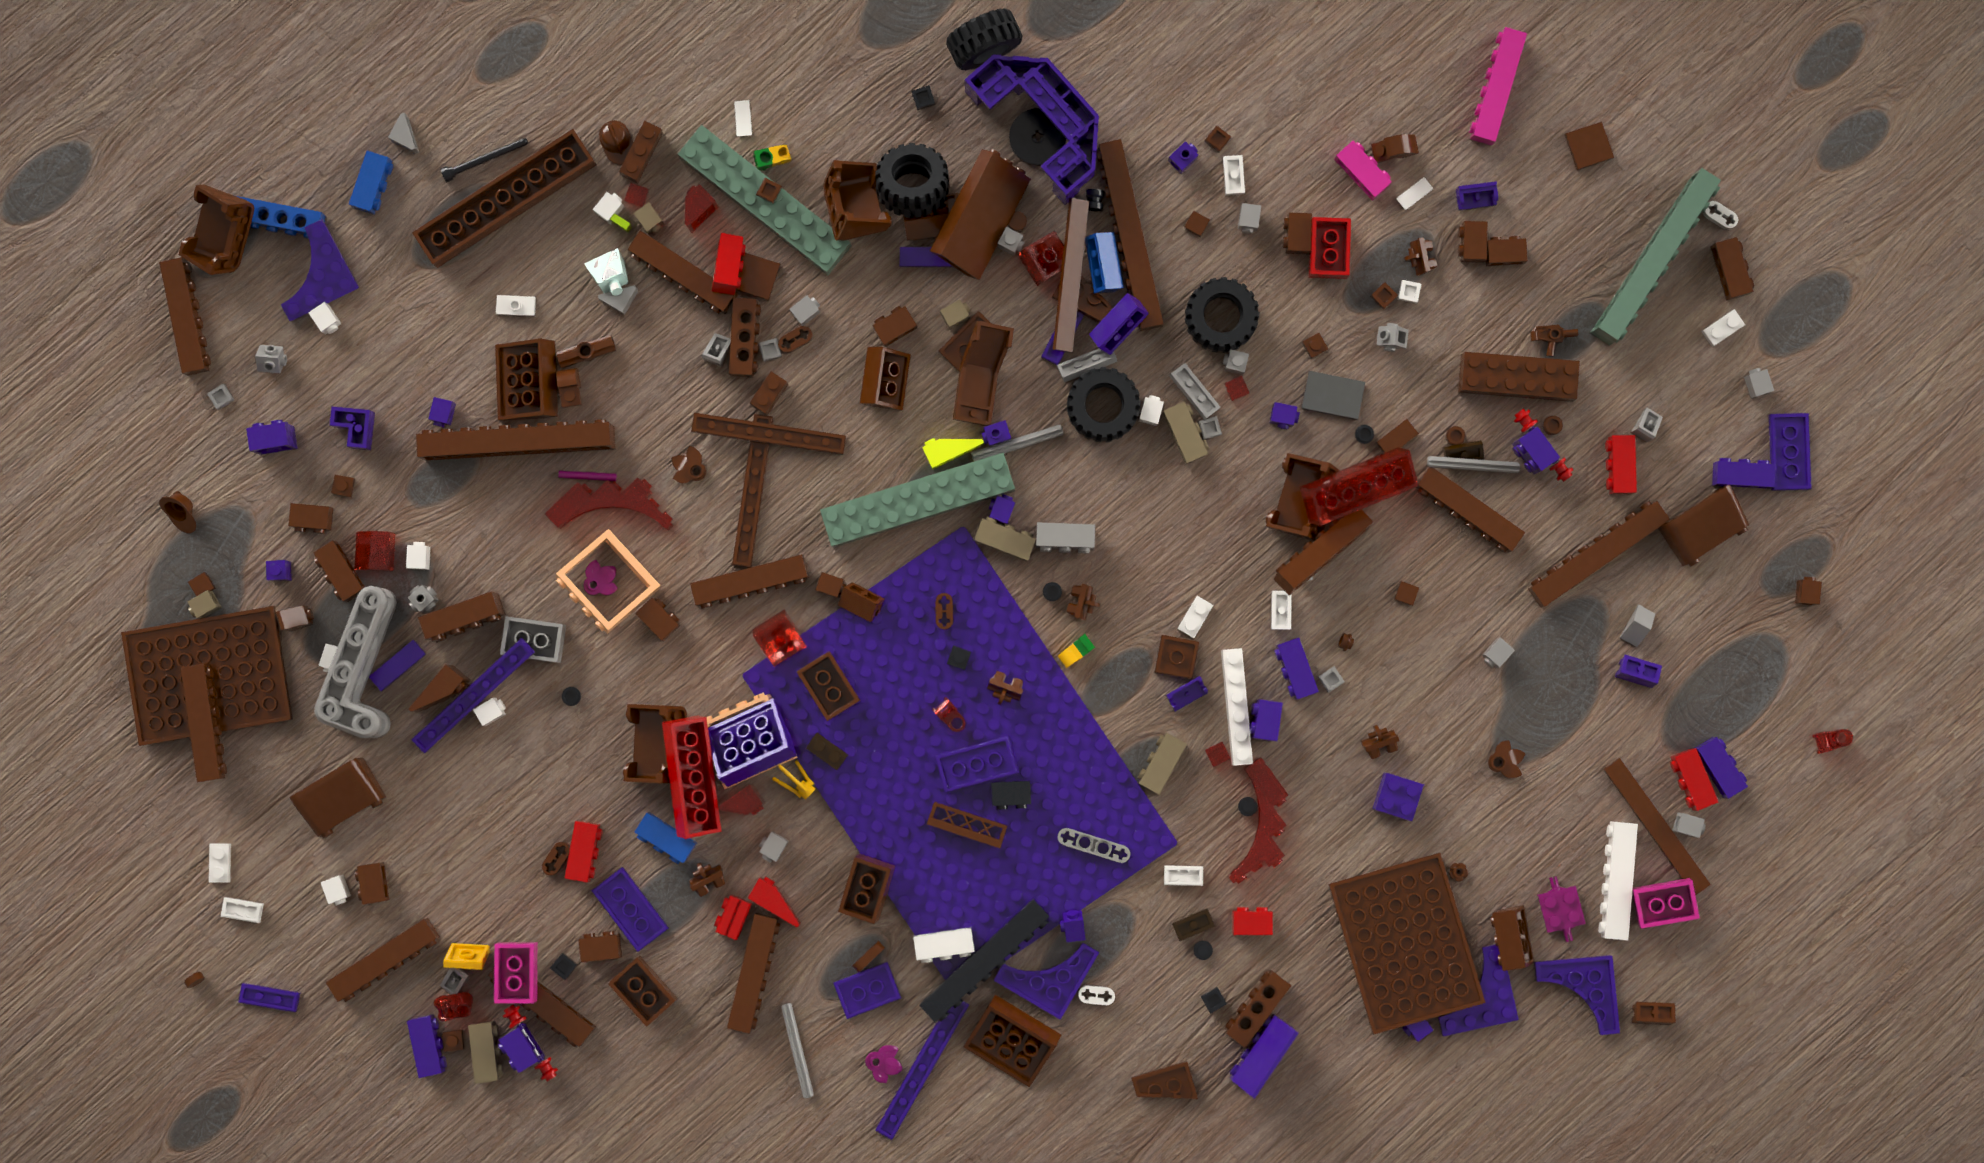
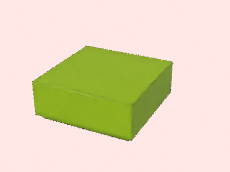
M613 214L610 219L612 223L629 233L632 229L631 224L617 214Z

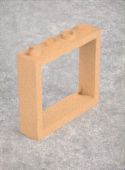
M609 529L556 573V582L562 589L566 588L570 593L569 597L574 603L579 602L583 607L582 611L588 618L592 617L596 621V627L607 634L660 588V584ZM604 542L612 548L648 588L609 622L566 576L569 571Z
M763 692L754 696V700L749 703L745 700L736 704L737 708L731 711L729 708L718 712L719 716L712 718V715L708 716V728L771 700V694L764 695ZM795 756V757H793V758H791V759H789V760H787V761H784V762H782V763H780V764H778V765H782V764L787 763V762H789V761H791V760H793V759H796V758H798V757ZM778 765L773 766V767H771V768H769V769H767V770H765V771H762V772H760V773H758V774H756V775H753V776H751V777H749V778H747V779H745V780H742V781H740V782H738V783H736V784H739V783H741V782H743V781H746V780H748V779H750V778H752V777H755V776H757V775H759V774H762V773H764V772H766V771H768V770H771V769L777 767ZM721 781V783H722L724 789H727V788H730V787L734 786V785H731V786L727 787V786Z

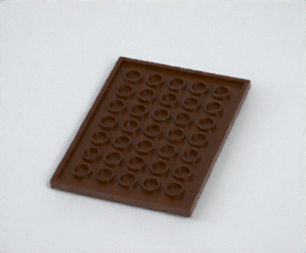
M275 606L121 632L139 746L190 738L180 668L185 666L209 664V667L212 668L213 678L211 681L212 686L216 690L214 702L219 710L217 723L220 725L222 732L293 720Z
M1441 853L1328 884L1373 1035L1486 1003Z

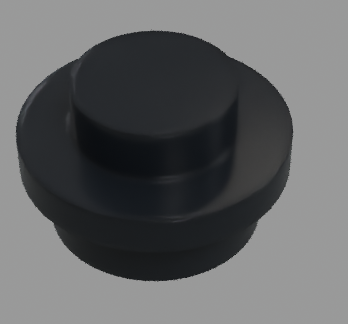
M1361 425L1355 431V438L1361 444L1370 443L1374 438V431L1368 425Z
M1050 582L1044 586L1043 596L1048 601H1056L1061 597L1062 589L1059 584Z
M568 687L562 693V701L568 706H575L581 700V693L575 687Z
M1251 797L1242 798L1238 804L1239 812L1244 816L1254 815L1258 808L1257 802Z
M1202 940L1195 944L1193 952L1198 959L1207 960L1211 957L1213 948L1209 942Z

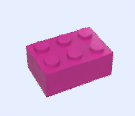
M1690 878L1634 887L1632 889L1638 926L1641 929L1700 919L1693 881Z
M499 942L495 944L494 1003H535L537 1001L538 942Z

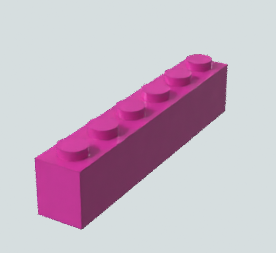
M1505 27L1502 32L1498 33L1495 42L1498 43L1497 50H1493L1490 61H1493L1491 68L1487 69L1485 79H1488L1480 92V97L1483 98L1481 104H1477L1474 115H1477V118L1470 126L1471 140L1491 146L1496 142L1527 33Z

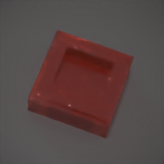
M630 183L624 201L643 207L649 189Z
M1242 376L1224 383L1231 401L1249 394Z
M1223 742L1205 749L1213 767L1231 759Z

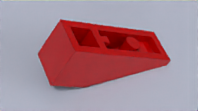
M767 876L764 879L760 877L748 899L798 928L800 921L779 888L774 885L775 881Z

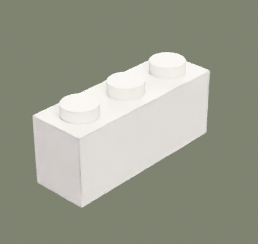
M971 927L915 935L913 937L916 959L921 960V963L932 962V958L940 957V960L952 959V955L959 954L960 957L971 956V952L975 951Z

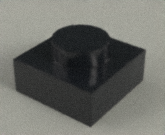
M930 85L911 91L917 110L935 105Z
M953 646L947 664L965 670L971 651Z
M562 953L550 969L566 980L578 964L565 953Z
M1218 987L1200 996L1210 1014L1227 1005Z

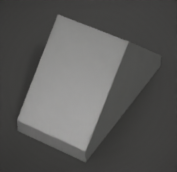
M401 113L388 138L392 142L417 154L419 150L409 117L405 113Z
M633 285L622 288L623 291L620 295L614 296L611 292L598 295V298L601 302L625 315L636 297L638 289Z
M714 333L702 354L703 360L723 367L730 349L731 339Z
M1646 407L1631 433L1645 442H1649L1656 437L1663 417Z
M1638 604L1619 638L1637 647L1651 630L1655 613Z
M450 968L440 986L456 997L474 973L469 969Z

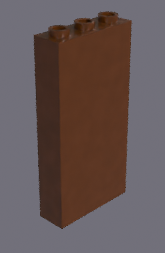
M994 149L990 151L981 150L930 252L966 276L980 280L1031 180L1025 175L1026 172L1023 169L1012 166L1014 164L1012 161L1001 158V153Z

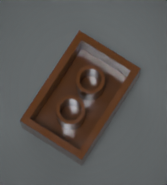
M830 651L796 671L827 721L861 701Z
M860 853L855 856L838 912L872 924L877 923L882 913L895 865Z
M641 956L636 957L608 983L646 1027L678 999Z

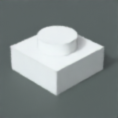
M1402 280L1398 300L1417 303L1421 284Z

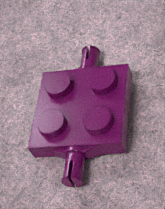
M1557 876L1550 877L1552 889L1546 893L1537 894L1547 933L1557 930L1563 931L1565 942L1573 941L1571 929L1575 926L1586 924L1576 886L1559 887Z

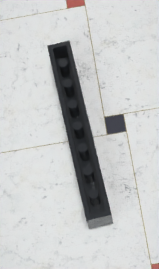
M1033 898L930 993L919 1006L934 1022L937 1020L943 1021L949 1015L947 1011L952 1006L957 1008L963 1002L961 998L966 993L971 995L978 988L976 984L979 981L985 982L992 975L990 971L993 968L999 969L1006 962L1004 959L1009 954L1013 956L1020 949L1018 946L1023 941L1027 943L1035 935L1033 933L1034 930L1038 927L1042 929L1049 922L1047 920L1049 918L1047 912Z

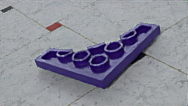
M323 219L304 227L311 246V265L307 278L299 291L281 304L289 321L309 313L323 302L329 303L359 288Z
M1082 942L1072 956L1055 967L1039 971H1026L1003 964L994 981L1061 1020L1099 952Z
M1496 945L1482 947L1483 966L1480 986L1486 1003L1438 1016L1442 1036L1519 1020L1508 970L1503 971L1502 966L1499 965L1498 954L1500 953L1499 947H1496Z
M1612 955L1534 962L1537 982H1553L1566 986L1577 993L1588 1004L1596 1019L1600 1035L1620 1033Z

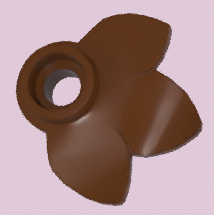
M689 446L686 456L677 455L671 458L673 466L677 470L673 476L675 481L684 484L691 480L700 481L706 476V468L702 464V455L696 448ZM696 468L700 469L699 475H694L693 473Z
M1509 740L1502 741L1496 746L1495 753L1489 757L1488 766L1492 771L1501 772L1507 778L1519 777L1522 773L1517 765L1523 760L1525 753L1518 749H1511ZM1496 759H1499L1501 762L1499 766L1494 764Z

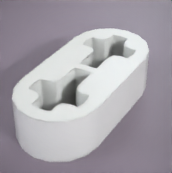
M1709 202L1710 205L1708 207L1714 206V211L1717 213L1710 214V209L1707 208L1703 215L1708 220L1725 230H1730L1737 225L1738 216L1719 202ZM1730 216L1732 223L1727 225L1724 218Z
M1084 985L1078 992L1080 1000L1088 1004L1110 1005L1115 999V994L1109 987ZM1086 989H1089V992L1095 993V996H1089L1088 999H1085L1081 994ZM1105 991H1108L1112 997L1104 1001V998L1098 997V994H1104Z

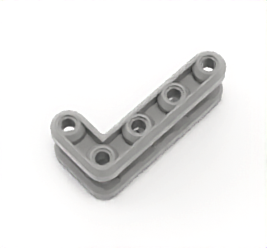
M368 586L358 594L314 709L316 718L323 724L360 738L383 737L388 733L391 725L387 713L360 702L396 609V596L388 589Z

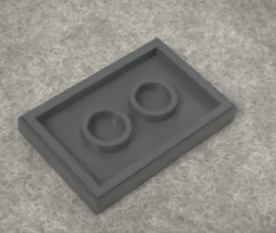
M1309 371L1301 409L1358 420L1365 382Z

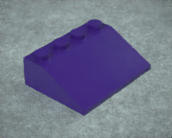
M774 699L708 728L711 755L717 776L727 787L797 756L791 736Z
M1274 1014L1271 1017L1269 1016L1263 1023L1264 1028L1262 1031L1254 1035L1251 1040L1253 1044L1250 1049L1246 1048L1244 1050L1239 1065L1235 1064L1230 1071V1079L1254 1099L1299 1034L1292 1026Z

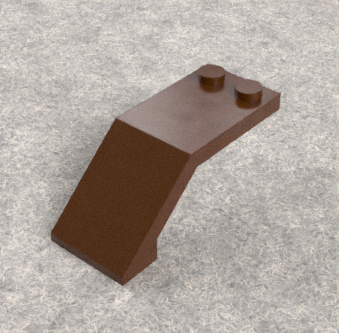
M981 321L976 322L960 364L953 420L982 426L991 425L998 373L1008 348L1012 347L1014 328Z

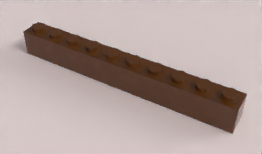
M1122 140L1101 143L1098 146L1099 150L1096 151L1098 162L1101 161L1103 167L1100 169L1102 180L1105 179L1107 187H1104L1106 198H1110L1111 205H1108L1110 216H1114L1115 223L1112 225L1114 234L1118 235L1120 241L1117 242L1118 252L1123 254L1124 260L1121 261L1122 270L1127 272L1128 279H1125L1127 290H1131L1132 296L1137 298L1149 313L1137 327H1139L1140 332L1163 327L1164 323Z

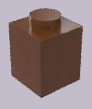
M821 572L816 591L839 598L843 588L846 586L844 584L845 580Z
M1804 577V580H1798L1795 604L1820 605L1822 582L1816 581L1815 577Z

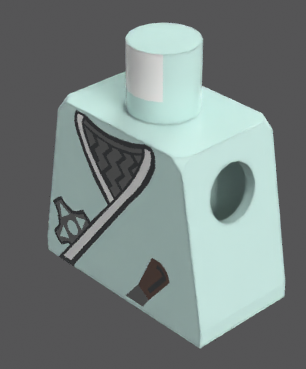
M618 248L585 263V266L603 293L611 291L614 296L622 293L621 286L628 283L625 261Z

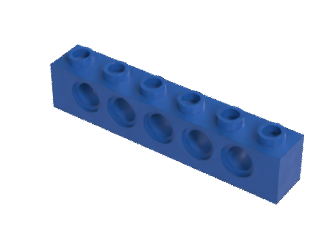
M239 197L254 205L251 228L259 229V226L266 227L267 231L278 232V230H283L288 235L296 236L299 233L304 234L303 237L308 238L304 227L320 219H323L325 222L326 215L319 211ZM268 212V218L266 220H262L261 217L263 213ZM287 216L286 223L281 224V217ZM302 219H306L305 226L299 227V222Z

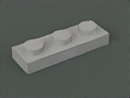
M1096 349L1057 365L1063 381L1067 382L1080 377L1091 369H1100L1118 361L1114 352L1109 355L1101 349Z
M1186 363L1169 375L1204 420L1221 408Z

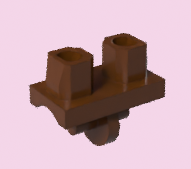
M1424 237L1410 242L1409 256L1404 257L1405 262L1411 261L1412 268L1415 267L1417 276L1423 275L1437 267L1436 259H1428L1427 252L1433 251L1432 241L1424 240Z
M1082 584V586L1073 585L1071 595L1079 597L1077 604H1068L1067 613L1085 621L1087 613L1092 614L1094 607L1100 608V604L1095 602L1097 595L1092 594L1093 587Z
M997 671L993 678H990L987 689L993 691V697L999 699L998 705H1002L1003 701L1010 703L1012 699L1019 701L1023 692V680L1013 678L1011 685L1004 683L1006 675Z
M1374 725V732L1368 733L1369 738L1361 741L1363 748L1371 759H1375L1381 756L1379 751L1381 747L1385 746L1388 753L1397 751L1399 737L1395 734L1394 730L1387 731V728L1379 729L1378 725Z
M701 862L698 863V870L692 872L694 878L689 880L691 890L696 891L700 897L709 893L706 884L713 882L716 888L725 885L723 869L720 864L712 868L710 864L703 867Z

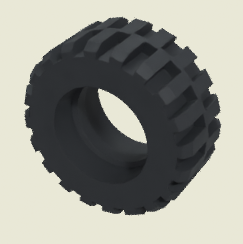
M1003 8L983 13L963 23L949 34L946 45L956 66L960 70L968 71L969 69L973 70L980 67L993 54L1004 56L1010 53L1017 45H1020L1023 35L1012 12Z
M909 143V145L905 146L901 144L896 149H890L888 151L889 154L885 153L881 157V161L877 164L875 175L876 188L879 200L885 205L886 209L889 211L893 210L894 214L899 216L902 214L907 218H910V216L918 218L922 214H931L933 209L936 211L941 207L940 203L943 204L945 202L946 195L949 192L948 168L946 161L943 160V156L938 152L936 153L935 149L931 147L926 148L924 144L915 145V143ZM911 173L921 174L929 179L925 184L918 187H905L896 182L900 177Z
M1221 277L1220 279H1210L1209 282H1204L1199 288L1195 289L1186 306L1185 324H1187L1189 335L1193 336L1196 344H1201V347L1205 350L1207 348L1211 349V352L1217 353L1222 351L1227 353L1230 350L1239 349L1240 346L1248 342L1258 325L1259 305L1254 299L1255 295L1253 292H1249L1244 283L1241 285L1237 283L1238 280L1236 279L1227 280V277ZM1216 298L1228 299L1239 309V322L1229 332H1216L1205 322L1204 310L1207 304Z
M1106 367L1094 368L1087 373H1083L1073 383L1068 395L1067 413L1072 426L1074 425L1079 434L1081 433L1085 438L1093 439L1095 442H1112L1114 439L1118 440L1123 437V435L1131 430L1140 412L1139 392L1134 386L1135 383L1129 380L1125 373H1120L1114 368L1112 370L1106 369ZM1100 387L1114 390L1119 395L1122 404L1119 415L1114 420L1106 423L1093 420L1088 415L1085 406L1088 395L1094 389Z

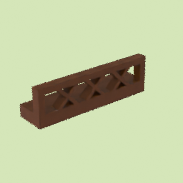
M934 802L927 821L928 825L997 848H1001L1007 825ZM936 807L945 809L948 817L942 820L934 818ZM948 810H949V811H952V812H955V813L952 814V815H950L949 812H948ZM961 814L966 823L960 826L955 825L951 817ZM966 816H967V817H970V818H973V819L970 820V821H968L967 818H966ZM979 820L985 829L979 832L973 831L969 823ZM993 826L1003 828L999 839L991 837L988 829Z

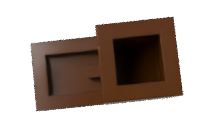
M1412 134L1384 138L1383 141L1371 144L1373 156L1377 163L1393 158L1403 159L1419 153L1416 136Z
M572 368L557 371V387L560 392L562 408L582 405L579 370Z

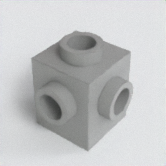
M1387 323V326H1379L1377 345L1384 347V351L1389 352L1407 348L1409 330L1399 327L1398 324Z
M260 345L255 355L258 372L281 373L283 366H286L287 356L284 354L282 346Z
M424 585L414 587L410 591L411 595L408 597L411 601L409 603L411 608L416 612L420 611L422 613L432 611L439 601L434 589ZM423 595L424 600L420 602L418 598H420Z

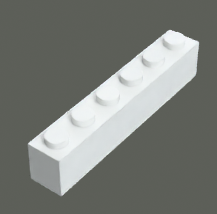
M1242 648L1221 650L1231 763L1233 766L1253 764Z
M1610 821V825L1607 826L1606 834L1609 837V843L1605 846L1607 864H1604L1603 874L1606 875L1605 883L1602 884L1604 902H1601L1600 913L1603 916L1598 928L1603 938L1628 940L1638 824Z

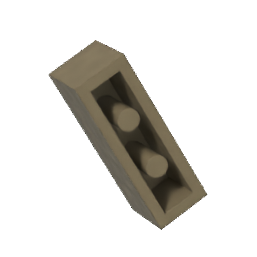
M1184 401L1164 410V418L1185 465L1207 456L1209 447L1206 440H1202L1199 435L1201 429L1197 422L1194 423L1191 417L1194 414L1190 405L1186 406Z
M986 517V520L981 519L973 541L1028 561L1036 539L1032 538L1033 534L1023 530L1022 533L1014 531L1015 527L1004 524V526L996 524L997 520Z
M1165 733L1164 736L1160 735L1156 742L1157 750L1155 753H1150L1147 758L1149 764L1146 770L1142 768L1137 777L1140 780L1138 784L1160 795L1187 745L1168 733Z
M495 1020L471 1023L468 1025L474 1082L498 1081L501 1079V1075L504 1074L503 1064L499 1062L501 1049L499 1044H497L499 1027L495 1025Z

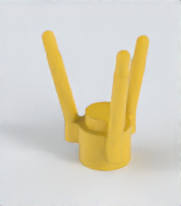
M798 760L795 761V764L807 782L804 780L799 782L782 765H778V768L797 787L794 789L775 777L772 778L773 781L805 800L814 792L815 788L812 786L814 783Z

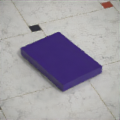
M888 961L833 982L847 1019L901 999Z

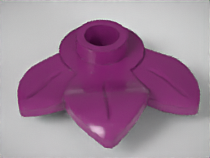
M597 560L589 563L585 570L586 580L583 584L585 592L589 595L600 593L607 596L613 594L618 589L612 582L616 576V567H600ZM595 582L597 587L591 588L589 584Z
M885 1045L878 1052L874 1051L867 1055L865 1064L872 1071L873 1078L877 1082L886 1083L888 1075H896L902 1071V1065L894 1058L898 1051L896 1046ZM877 1058L878 1063L873 1065L872 1061Z

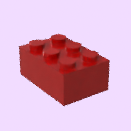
M1312 218L1309 278L1347 279L1349 277L1351 218Z

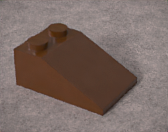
M445 664L408 710L411 712H421L457 696L470 686L468 683L471 679L454 665Z

